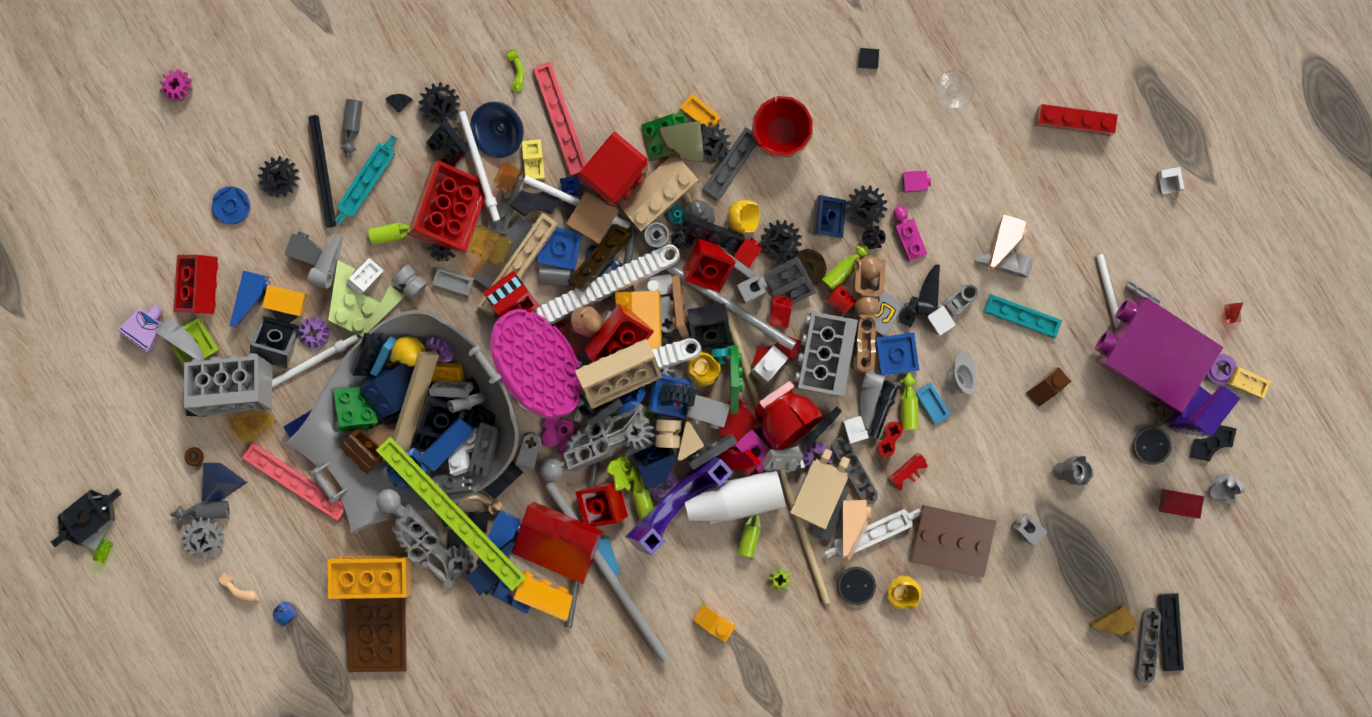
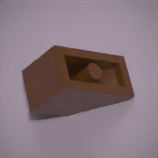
M1055 367L1026 393L1040 407L1072 381L1059 367Z

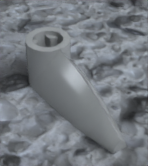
M341 235L336 236L327 245L315 267L310 270L308 275L309 285L330 288L343 240Z
M991 253L976 257L975 262L988 266ZM1010 253L995 269L1028 278L1034 259L1027 255Z
M166 317L156 333L194 359H202L204 361V356L193 337L179 324Z
M866 372L860 396L861 417L864 427L868 429L885 380L884 376L872 372Z

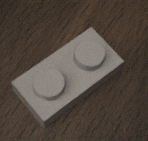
M769 450L762 462V466L764 469L796 470L804 456L801 451Z

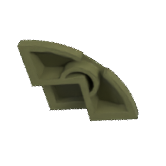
M700 121L659 128L665 145L670 150L674 149L679 153L680 158L694 162L703 161Z

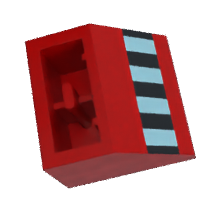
M514 270L483 292V295L499 317L516 309H524L526 312L531 313L539 307L537 301Z

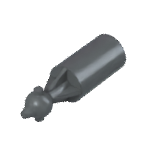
M346 99L342 131L346 143L341 145V149L345 152L346 158H349L350 154L356 151V147H354L352 142L360 130L363 101Z
M540 267L539 285L570 287L571 284L567 280L572 276L573 272L566 269Z
M228 501L198 503L187 510L182 509V506H178V509L170 513V516L176 517L178 522H182L185 516L199 521L200 517L203 520L208 518L210 520L224 519L230 517V507Z

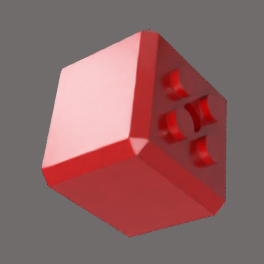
M614 131L581 169L577 177L580 182L612 207H616L623 199L626 201L632 195L633 187L635 185L639 186L645 179L644 174L648 171L647 157Z

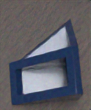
M203 463L202 501H221L248 482L222 463Z

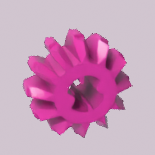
M170 69L169 76L163 74L166 80L160 81V84L164 85L160 91L166 92L165 98L171 97V100L176 102L177 98L183 101V95L190 96L187 90H193V87L188 85L192 82V79L187 78V72L182 73L180 69L174 72ZM180 83L179 87H173V84Z

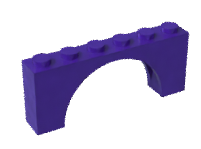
M1199 386L1183 413L1173 411L1166 421L1171 424L1169 428L1176 433L1211 437L1241 398L1225 386H1219L1212 395Z
M715 457L696 469H691L625 537L638 551L653 555L666 542L663 539V533L671 519L685 505V502L709 488L721 486L733 472L722 459Z

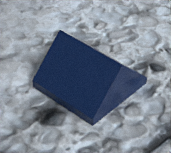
M823 195L817 196L813 236L843 238L846 200Z

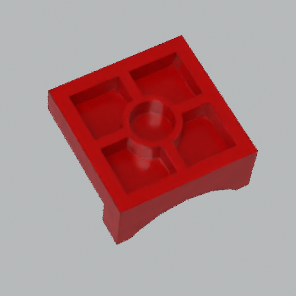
M739 398L738 414H730L729 408L724 427L720 426L719 430H716L722 437L732 434L738 442L748 432L758 428L761 423Z
M916 453L891 474L888 479L899 491L902 490L903 481L907 478L916 482L911 476L913 473L920 478L917 469H926L928 467L926 459L920 453Z

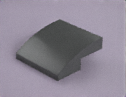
M798 256L764 273L765 279L773 290V296H785L793 299L792 305L816 293Z

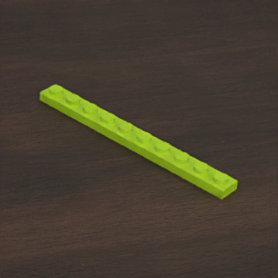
M391 437L376 449L388 464L511 591L526 578Z

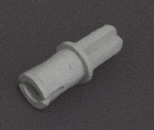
M483 392L469 395L466 398L461 397L450 400L447 403L448 409L451 413L462 409L469 410L473 406L483 404L486 401V397Z

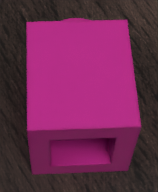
M927 170L902 173L903 193L924 192L931 186V176L927 175Z

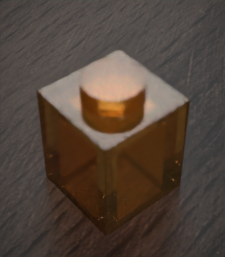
M503 161L493 180L497 184L496 188L505 193L507 190L512 192L522 171Z

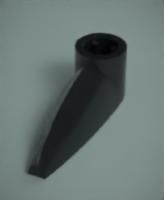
M938 264L934 265L923 282L918 300L917 318H928V315L938 309L940 265Z

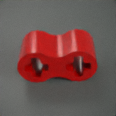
M889 422L885 425L884 437L878 442L876 447L877 452L881 456L889 457L894 454L895 442L903 433L901 424ZM894 425H896V430H898V433H894L893 435H891L889 427H894ZM889 443L890 451L883 453L884 449L881 446Z

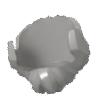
M1222 474L1216 477L1210 484L1209 494L1213 499L1217 501L1226 500V504L1231 505L1235 501V494L1244 493L1246 486L1235 476Z

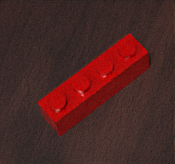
M1041 104L1038 106L1035 126L1112 136L1116 133L1118 114Z

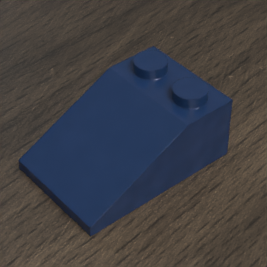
M398 362L381 370L378 376H367L359 388L381 419L402 409L415 366H408Z
M515 539L500 550L508 559L516 546L517 541ZM485 563L466 576V579L479 596L482 593L485 595L489 594L497 587L495 583L499 581V577Z

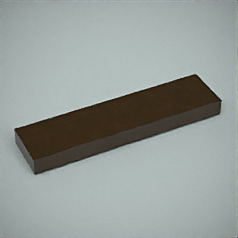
M616 224L567 280L569 284L584 292L632 237L631 233Z

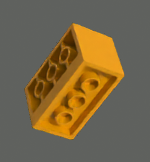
M408 555L334 556L327 560L328 599L406 598L412 594V561L408 558Z

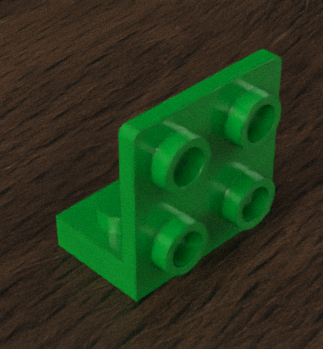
M684 113L670 114L641 125L651 161L677 153L674 149L670 150L665 145L659 128L686 123Z
M360 387L334 389L333 394L337 413V421L334 424L335 432L355 431L358 428L362 430L372 429L378 423L376 411L359 390Z

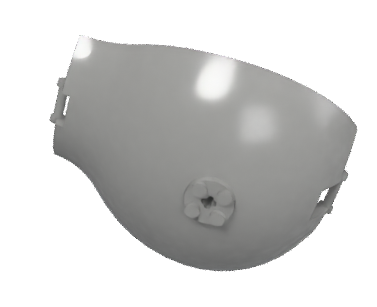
M424 310L401 312L384 320L369 331L370 336L372 333H377V335L379 333L385 334L382 347L390 336L396 340L405 336L418 338L424 346L426 340L434 336L443 339L449 344L453 351V358L447 363L462 364L464 382L474 377L480 392H483L486 397V401L479 406L496 415L494 426L501 428L488 477L485 479L481 475L477 476L474 471V478H468L474 480V485H470L474 488L473 492L448 495V497L454 503L460 502L476 494L496 480L506 470L516 453L519 432L510 398L500 379L502 377L495 372L480 351L481 348L478 345L476 346L466 335L445 319ZM362 338L337 366L323 388L308 418L286 444L303 454L317 466L309 472V475L315 478L329 497L328 501L330 504L339 498L341 499L348 516L351 533L353 534L375 523L396 519L394 513L385 514L377 507L376 498L385 489L396 491L401 498V505L403 507L410 504L420 514L434 511L415 490L405 488L400 491L397 486H394V483L389 480L386 473L389 465L387 461L384 464L381 462L376 469L367 475L340 448L354 431L335 432L334 424L337 421L333 391L340 388L361 387L367 376H352L350 371ZM390 356L383 369L387 368V363L390 360ZM377 413L376 416L378 423L375 425V427L383 423L382 419L379 417ZM474 424L470 425L473 429L478 428ZM412 440L409 450L415 448L425 452V449H420L419 445H415ZM472 451V452H469V460H470V461H471V457H472L473 451ZM448 459L435 471L429 467L426 474L429 477L450 474ZM325 467L331 472L342 488V491L337 494L334 493L319 472Z

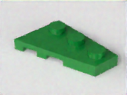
M730 345V414H738L739 392H743V381H739V378H742V367H739V365H742V353H738V345Z

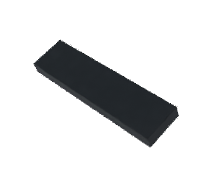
M1179 593L1158 594L1159 612L1161 614L1160 630L1163 671L1184 670Z

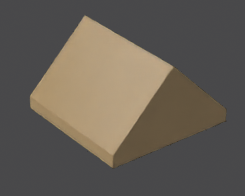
M687 421L677 460H683L704 447L695 429Z

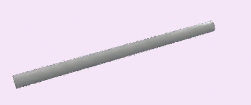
M673 265L664 269L673 276L679 275L681 281L717 304L725 303L728 311L786 348L792 350L795 346V341L718 292L686 282L683 270Z

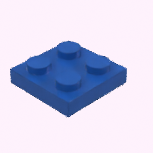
M557 227L539 252L537 263L575 271L583 234Z
M914 332L876 337L881 375L919 371Z

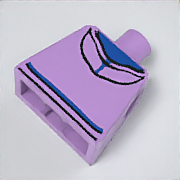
M156 304L152 306L149 312L139 308L117 331L146 352H152L160 337L156 331L162 324L158 318L164 310Z

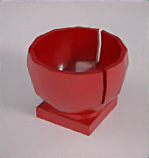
M777 96L776 99L773 97L759 106L752 118V136L758 148H761L760 150L772 157L790 158L802 152L812 139L813 119L807 107L793 97Z
M790 381L759 401L754 412L758 419L762 417L763 434L768 444L774 450H783L807 434L823 418L819 408L809 398L793 393L794 386Z

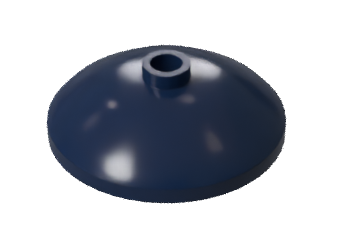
M498 101L487 102L479 106L471 117L470 127L476 146L486 155L494 158H505L511 156L520 148L524 138L523 123L517 112L509 105Z

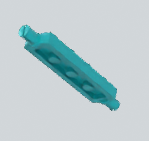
M391 134L386 144L378 143L338 203L337 207L341 212L334 221L342 225L347 216L354 217L395 156L396 153L392 147L398 138Z

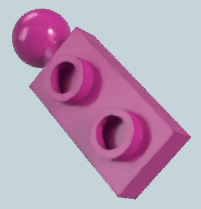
M897 206L893 210V217L900 221V224L896 225L895 228L908 260L912 261L927 255L928 253L914 219L907 221L908 210L904 206Z

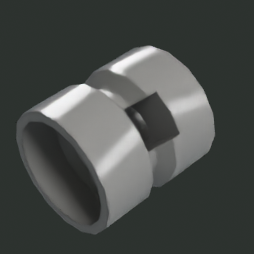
M652 223L648 225L644 232L647 245L653 249H659L669 242V231L662 223Z
M409 264L403 267L391 280L398 289H403V294L410 301L422 292L428 284L421 276H416V271Z

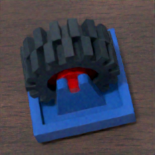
M661 374L662 378L653 381L648 412L686 419L687 407L694 406L696 389L691 388V381Z

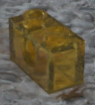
M478 225L474 230L468 248L472 250L471 253L477 256L485 255L489 257V261L500 264V262L504 263L507 260L515 240ZM487 241L494 243L495 248L493 251L487 249Z
M271 410L251 411L244 416L241 414L233 420L235 424L231 428L241 441L247 445L276 423L278 419ZM251 417L257 419L256 427L250 426L249 420Z

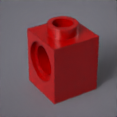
M746 238L734 255V258L747 268H750L762 250L759 247L760 243L753 238L750 240Z
M785 296L773 297L769 325L789 327L793 299Z

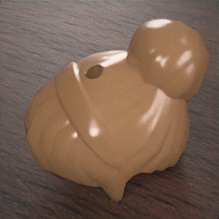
M581 306L571 313L570 323L575 333L592 338L601 329L603 319L594 308Z

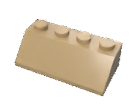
M673 154L637 186L626 201L623 199L619 205L639 230L645 232L648 225L655 223L694 188L700 182V179L677 154Z
M647 339L575 371L591 409L662 378L657 360Z

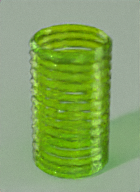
M102 539L92 559L104 564L106 557L110 553L109 551L113 547V543Z

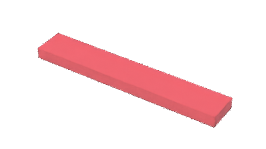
M548 62L533 68L569 174L572 177L578 175L587 162L553 64Z
M254 442L251 443L242 457L243 460L337 522L340 520L345 512L340 499L330 504L328 501L329 497L321 486Z

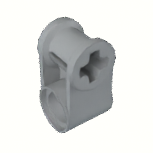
M966 284L942 302V305H946L952 312L953 318H955L978 297V289L972 284ZM967 287L972 288L974 291V295L971 298H967L964 295V290Z
M666 296L660 298L661 331L665 334H671L675 331L673 324L670 325L671 329L662 327L665 324V320H669L672 323L674 317L671 298Z
M531 432L524 437L515 466L531 471L535 470L541 444V438L538 434ZM531 437L534 438V442H537V444H534L532 447L529 446L530 443L527 442V440H530Z

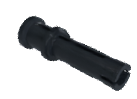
M884 381L885 387L882 395L878 397L880 402L867 433L868 436L879 439L890 406L895 404L894 398L897 390L901 388V386L888 381Z

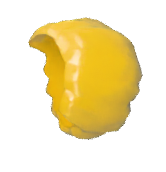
M743 199L733 202L727 212L729 227L733 231L740 233L755 232L760 220L759 205L754 201Z
M405 336L395 341L390 353L391 362L399 360L408 366H415L419 352H426V348L418 338Z
M701 352L697 358L686 363L687 376L693 384L700 387L712 385L718 380L721 373V365L708 353Z
M898 576L891 581L886 595L892 606L899 609H911L918 606L921 601L922 589L920 584L910 576Z

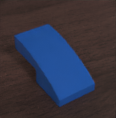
M499 579L496 584L497 587L491 595L527 614L531 606L513 599L508 592L509 588Z

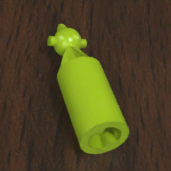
M398 222L369 228L370 242L372 245L401 240L407 236L410 225Z
M868 245L856 246V254L843 258L822 278V281L828 288L834 292L855 271L854 260L856 257L860 259L868 256Z
M907 372L906 377L901 380V384L906 386L901 397V426L903 430L919 429L918 398L912 388L914 383H917V379H914L910 372Z
M632 466L628 478L634 481L632 497L639 520L641 521L654 506L649 490L639 480L641 473Z
M759 514L752 515L744 524L737 554L754 558L761 531Z

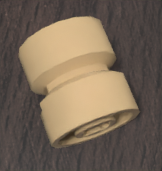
M656 420V431L659 434L656 436L655 447L680 448L681 437L678 436V433L681 431V421Z

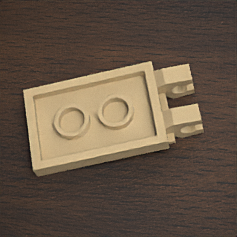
M826 448L823 450L819 460L812 461L789 513L824 530L848 479V473L845 470L850 459L842 457L837 468L827 464L832 451Z

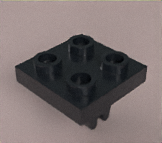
M444 121L425 143L441 162L456 168L470 152V149L468 148V143H464L456 133L459 129L457 127L452 128L447 121Z
M580 394L584 404L579 406L578 409L590 427H592L593 425L600 424L608 415L618 412L623 404L617 397L591 409L585 396Z

